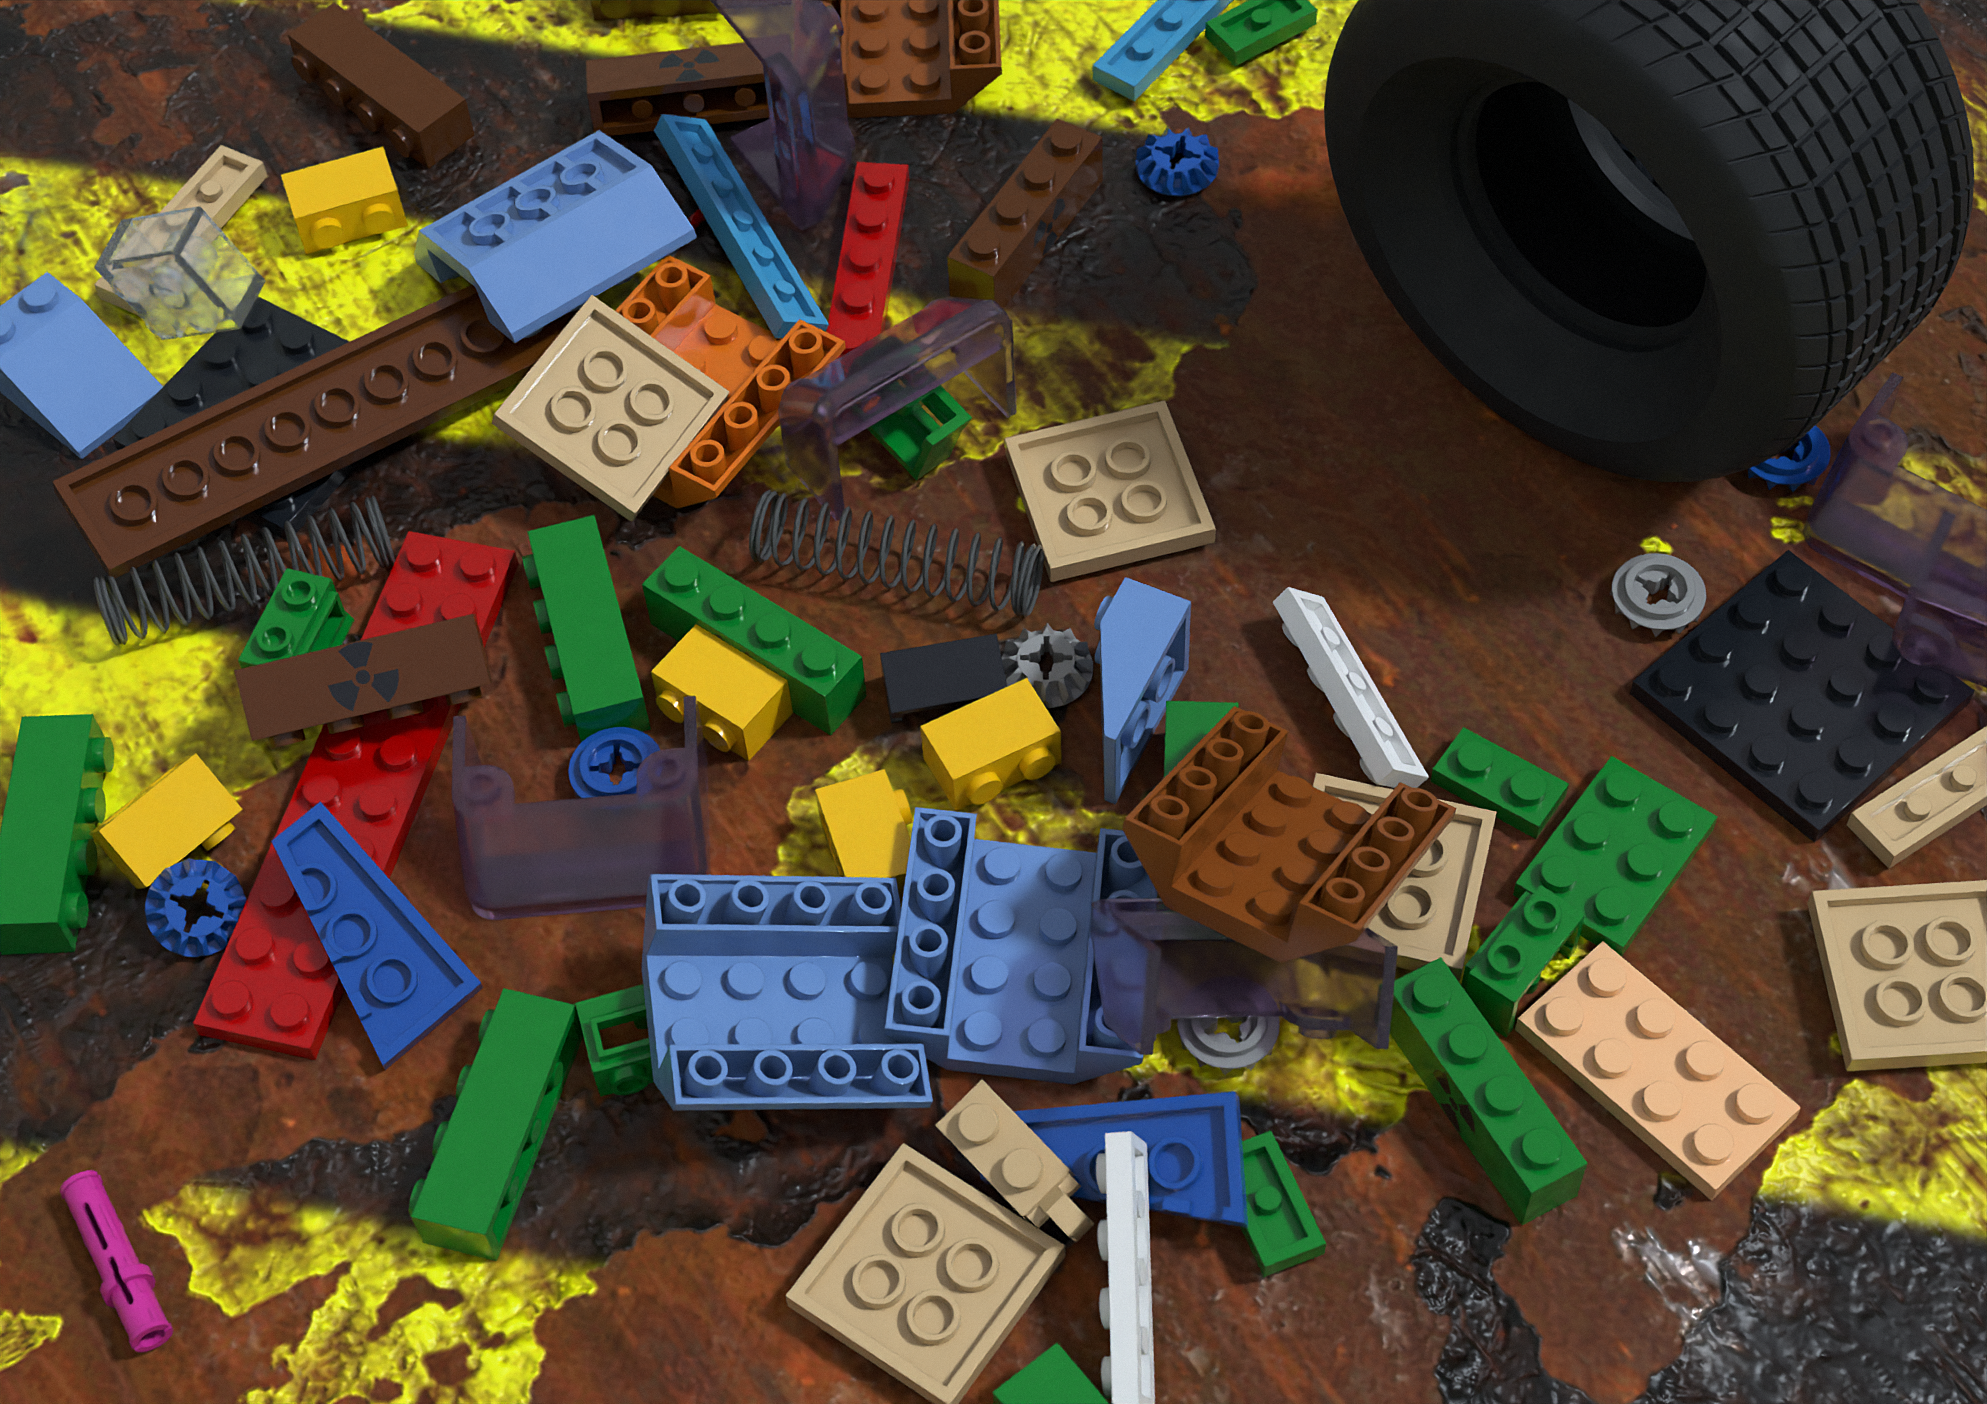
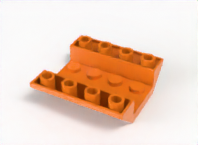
M666 255L615 311L729 391V395L715 416L669 467L670 474L653 496L677 509L717 498L845 350V341L801 319L796 322L783 338H775L771 331L716 305L711 275L670 255Z

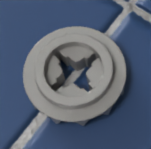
M1659 553L1643 554L1626 561L1617 570L1610 592L1615 601V614L1625 615L1630 621L1632 630L1640 625L1652 629L1655 637L1663 630L1671 629L1680 634L1687 624L1698 622L1706 602L1705 584L1698 572L1679 558ZM1666 585H1669L1667 600L1661 599L1652 605L1647 603L1649 593L1655 594L1659 589L1663 590Z
M1046 623L1042 630L1030 632L1023 628L1018 639L1013 642L1006 641L1002 663L1007 686L1027 678L1046 708L1066 705L1080 697L1088 688L1093 676V661L1088 643L1080 642L1076 639L1071 628L1064 632L1055 631ZM1044 652H1050L1054 662L1052 671L1049 672V679L1047 680L1043 679V672L1040 671L1038 664Z
M1217 978L1204 982L1186 996L1178 1013L1177 1026L1182 1049H1187L1196 1058L1200 1067L1205 1064L1217 1067L1224 1075L1232 1069L1243 1067L1252 1071L1259 1060L1266 1055L1271 1056L1279 1034V1015L1271 998L1261 988L1251 982L1238 978ZM1217 1009L1222 1017L1226 1016L1230 1023L1242 1022L1239 1026V1043H1236L1234 1039H1230L1226 1032L1214 1033L1217 1030L1218 1024Z

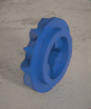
M1166 127L1160 137L1148 134L1145 145L1137 148L1136 171L1140 180L1147 187L1161 194L1185 196L1197 193L1208 187L1218 174V148L1210 146L1207 134L1194 137L1189 127L1182 133H1173ZM1176 154H1184L1185 158H1182L1179 164H1176L1175 169H1171L1170 159H1173Z
M1815 425L1804 437L1788 448L1790 451L1795 449L1792 460L1785 456L1778 459L1770 458L1757 466L1748 468L1749 479L1760 477L1766 480L1769 490L1777 484L1787 485L1792 492L1803 483L1815 485L1819 476L1827 470L1831 451L1826 436Z
M627 727L608 728L587 737L572 754L568 769L569 780L576 798L586 801L593 811L600 807L608 808L617 816L623 807L635 804L642 808L644 800L652 792H659L662 774L666 772L663 755L658 744L644 732ZM616 756H620L627 771L623 773L622 781H619V785H614L608 774L612 772L613 764H616Z
M186 859L165 868L154 880L146 897L145 917L152 935L164 948L181 956L204 957L215 954L227 946L246 903V897L237 877L216 861ZM203 883L208 884L206 904L214 908V912L223 915L221 919L213 915L211 918L201 916L196 924H192L190 932L187 933L183 931L187 923L184 920L186 910L179 907L178 902L169 899L171 896L178 899L181 897L191 899L195 895L196 890L200 891Z

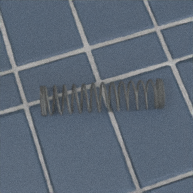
M768 490L762 494L754 510L749 534V552L754 562L759 561L763 563L773 555L775 563L781 568L788 565L794 558L795 565L801 572L810 569L815 563L818 572L822 576L830 574L837 567L838 574L844 581L852 578L858 571L860 579L865 585L871 584L880 575L881 582L887 590L896 586L901 579L903 588L908 594L917 591L923 583L925 592L930 598L939 595L945 586L946 595L952 603L960 600L967 590L968 600L974 608L981 605L989 593L990 605L995 612L1003 609L1011 597L1012 610L1017 616L1023 615L1024 618L1031 614L1038 597L1043 573L1044 550L1041 545L1036 546L1035 543L1028 547L1024 559L1023 541L1018 543L1009 588L1003 601L999 606H996L994 579L1002 552L1003 540L1001 537L995 540L988 582L981 597L975 602L972 594V575L981 544L979 532L972 539L967 576L960 592L956 597H953L950 589V572L959 543V530L957 528L951 532L949 538L945 573L935 592L931 593L928 582V570L937 541L938 528L935 523L930 527L927 534L922 573L914 587L909 588L906 567L911 556L916 534V522L914 519L908 523L905 531L901 553V567L893 582L888 584L885 578L884 564L894 533L895 520L893 515H890L885 521L880 543L879 564L872 577L867 580L863 572V559L869 545L873 527V514L871 510L864 515L858 540L857 561L848 575L843 573L841 557L847 543L852 521V511L849 506L843 510L840 517L836 538V557L831 566L825 571L820 564V552L830 521L831 507L828 501L821 506L814 536V554L806 566L800 564L798 549L808 522V499L806 497L802 499L797 508L793 528L792 551L783 562L778 558L777 545L787 517V495L783 493L779 496L776 491L771 492V490ZM769 502H771L769 527L765 542L760 551L762 524ZM804 508L802 523L799 531L800 519Z
M373 495L371 498L366 497L365 505L381 556L357 504L352 501L350 503V513L360 564L355 557L335 510L332 508L328 510L339 572L330 557L314 518L309 514L306 516L317 575L322 576L317 547L318 542L334 577L342 581L344 565L338 533L358 573L364 574L366 562L359 524L377 563L384 569L386 566L389 567L390 564L394 565L395 556L376 497ZM286 520L284 528L293 570L299 571L295 552L296 548L306 572L313 574L291 523ZM264 527L262 533L270 565L273 592L263 575L247 536L243 533L240 536L250 581L252 600L241 582L225 542L219 540L218 545L228 586L230 607L218 587L203 549L199 546L197 547L196 552L205 586L208 614L194 590L180 554L175 553L174 558L184 597L186 620L180 613L170 593L158 561L153 559L152 565L161 598L164 627L151 607L136 568L131 567L130 572L141 616L142 634L135 626L125 606L115 578L104 574L100 577L96 575L93 580L96 598L113 643L119 647L120 644L125 645L128 640L124 618L135 636L143 640L147 635L148 628L146 610L157 629L166 633L170 623L167 600L179 622L188 627L192 616L189 593L201 615L210 620L214 609L210 583L223 608L232 614L235 609L232 576L246 603L254 607L257 603V589L253 567L264 590L271 598L278 585L274 557L282 575L286 568L269 529Z

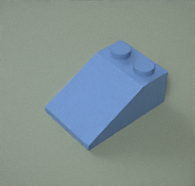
M48 272L0 306V392L81 459L124 428L163 387L89 306Z
M1127 577L1124 578L1114 598L1106 596L1103 599L1094 623V628L1100 631V641L1095 653V662L1100 664L1104 800L1113 804L1117 803L1166 711V701L1172 700L1189 669L1191 601Z

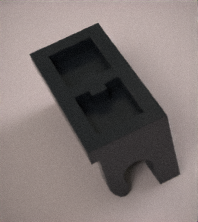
M997 633L880 653L882 680L891 724L903 722V714L972 703L1007 687Z

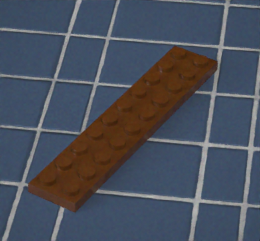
M470 285L52 481L54 492L107 575L117 578L130 572L131 567L138 568L153 559L165 555L522 381L579 310L564 314L545 325L538 334L523 338L514 343L489 322L476 288Z

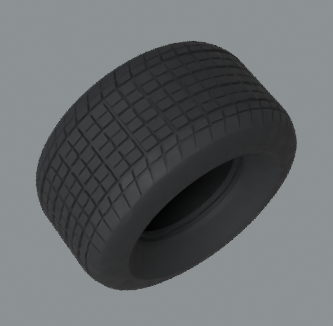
M1358 0L1343 26L1329 65L1324 99L1325 137L1329 163L1341 206L1352 234L1386 296L1424 346L1459 382L1483 403L1517 428L1547 446L1576 460L1608 472L1659 482H1694L1719 478L1752 468L1785 451L1804 437L1807 432L1821 421L1917 328L1931 312L1947 286L1962 252L1972 211L1974 190L1971 134L1966 108L1954 71L1940 39L1917 0ZM1610 132L1644 165L1666 195L1655 187L1632 163Z

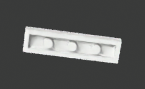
M1287 587L1273 601L1274 606L1284 621L1282 624L1283 632L1300 649L1309 665L1307 672L1311 681L1325 693L1335 710L1333 714L1335 723L1345 735L1351 738L1362 757L1360 759V766L1363 772L1372 782L1379 786L1395 788L1401 782L1412 788H1418L1429 776L1326 600L1322 596Z
M1131 1131L1105 1133V1153H1099L1096 1160L1098 1187L1102 1194L1107 1195V1220H1100L1098 1226L1099 1252L1102 1260L1108 1261L1109 1287L1102 1288L1100 1292V1317L1104 1329H1110L1111 1356H1105L1102 1361V1388L1105 1397L1112 1398V1404H1155L1147 1143Z

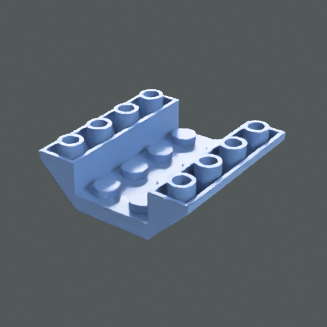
M598 130L419 230L414 257L417 264L440 283L460 276L471 283L477 290L489 322L516 343L523 338L538 334L545 325L564 314L579 310L591 295L597 296L614 285L624 284L631 280L635 273L652 263L663 259L666 255L673 256L680 247L696 239L697 236L694 228L652 165Z
M915 807L885 1023V1035L901 1044H923L925 1057L946 1070L1056 1083L1076 1084L1142 1064L1157 891L1123 830L1100 828L1097 852L1095 853L975 839L977 814Z
M650 874L647 886L641 969L653 1081L673 1110L929 1108L933 1100L924 1045L901 1044L885 1035V1023L893 972L892 956L896 950L901 914L896 878Z

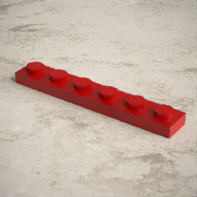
M856 163L828 319L829 326L826 330L827 333L844 340L846 348L817 381L813 402L815 419L859 421L842 403V400L856 366L881 350L909 185L908 165Z

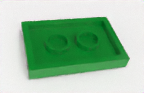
M1611 756L1517 880L1513 896L1520 899L1525 891L1533 894L1542 885L1586 913L1580 936L1597 946L1603 941L1622 957L1714 830L1718 816Z

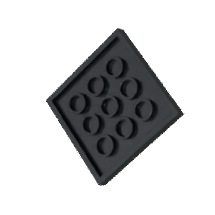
M252 294L113 438L116 448L120 450L350 341ZM364 458L243 516V518L262 528H268L271 533L287 541L284 528L285 521L290 522L295 533H297L306 523V516L308 514L312 516Z
M1787 550L1633 680L1630 695L1815 843L1970 703L1975 690L1791 551Z

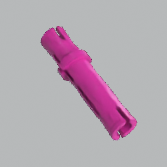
M87 1170L71 1176L62 1184L60 1194L63 1199L65 1198L83 1241L103 1280L100 1293L107 1306L116 1308L128 1334L132 1349L134 1348L136 1352L153 1350L164 1344L173 1333V1328L168 1323L152 1290L156 1280L149 1266L140 1264L125 1233V1229L106 1193L100 1174L98 1175L94 1170Z

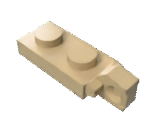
M983 1080L973 1087L936 1124V1127L1025 1220L1031 1221L1037 1228H1040L1051 1218L1076 1243L1094 1225L1087 1215L1070 1199L1081 1187L1073 1178L1075 1174Z

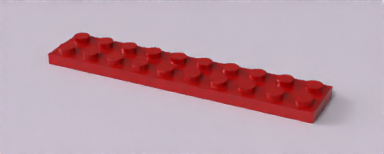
M408 531L361 640L476 614L485 648L519 565L516 552L509 549ZM445 695L421 700L424 712L392 720L388 719L387 711L383 709L363 714L365 726L334 734H329L327 723H325L275 837L321 801L390 879L462 703L448 706ZM271 844L193 1025L201 1036L316 1060L345 988L273 844Z

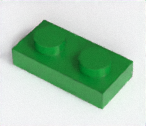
M1248 0L1207 21L1205 24V38L1234 66H1237L1316 25L1317 9L1308 0Z
M1465 727L1461 729L1437 762L1431 777L1432 783L1478 808L1496 811V818L1534 839H1537L1565 799L1569 783Z
M1270 1130L1242 1141L1248 1228L1241 1226L1240 1228L1263 1277L1325 1254L1326 1242L1272 1131Z

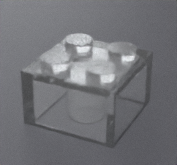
M201 206L121 220L94 266L111 285L113 292L124 299L143 319L146 327L161 340L241 329L266 282Z

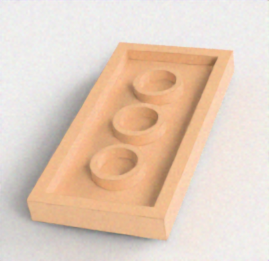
M1603 941L1517 1020L1515 1030L1711 1201L1796 1119L1801 1108Z

